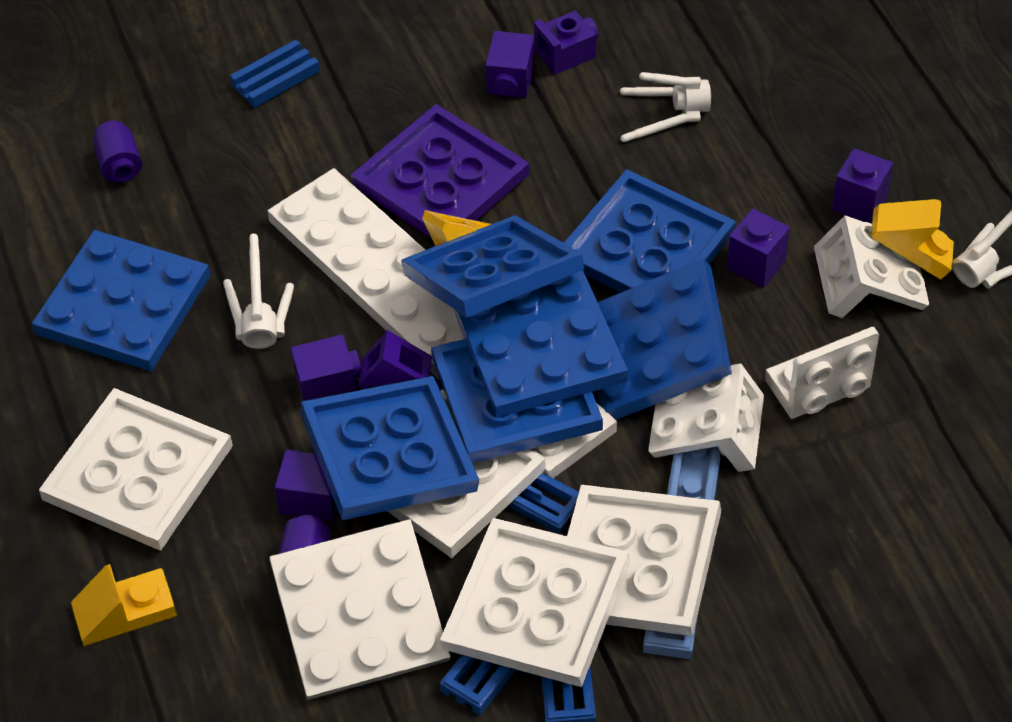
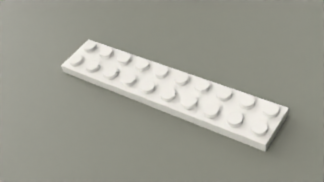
M335 168L267 210L269 222L386 331L394 333L431 356V347L464 339L455 316V310L404 276L401 260L425 251V249ZM432 360L430 372L439 379ZM597 404L603 418L602 431L531 449L545 458L546 467L543 473L555 478L616 433L617 421L609 413H605V410Z

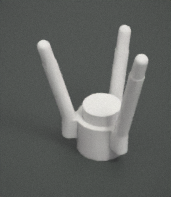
M641 72L639 78L643 81L674 85V87H624L620 89V94L623 96H673L675 110H682L683 114L623 134L620 139L622 142H628L685 122L700 121V112H709L711 107L709 81L707 79L701 80L700 77H679Z
M1012 210L996 227H994L993 223H988L966 250L952 262L955 275L966 286L975 288L982 283L987 289H990L998 281L1012 275V265L995 271L999 257L991 247L1012 224Z
M253 233L249 237L251 304L246 307L243 314L231 280H224L223 285L236 326V339L242 340L243 344L247 347L263 349L272 346L276 342L277 337L281 338L285 335L284 322L291 302L294 285L292 283L286 284L277 315L272 311L270 305L261 302L258 236Z

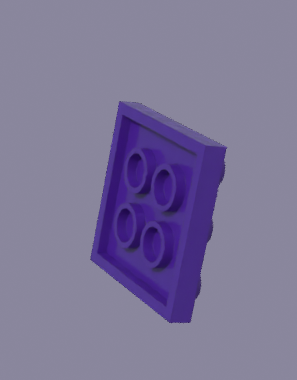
M435 104L352 173L351 178L352 185L431 238L422 219L425 210L477 221L530 173L529 162Z

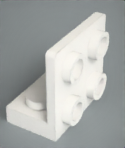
M844 216L814 245L829 314L843 318L869 293L920 310H924L929 305L920 267L871 237V223Z
M870 327L766 369L765 381L791 419L806 413H817L826 405L842 398L856 397L871 385L879 333L875 327Z
M741 363L731 365V375L655 404L648 449L654 458L718 446L720 453L729 459L738 472L755 469L764 394Z

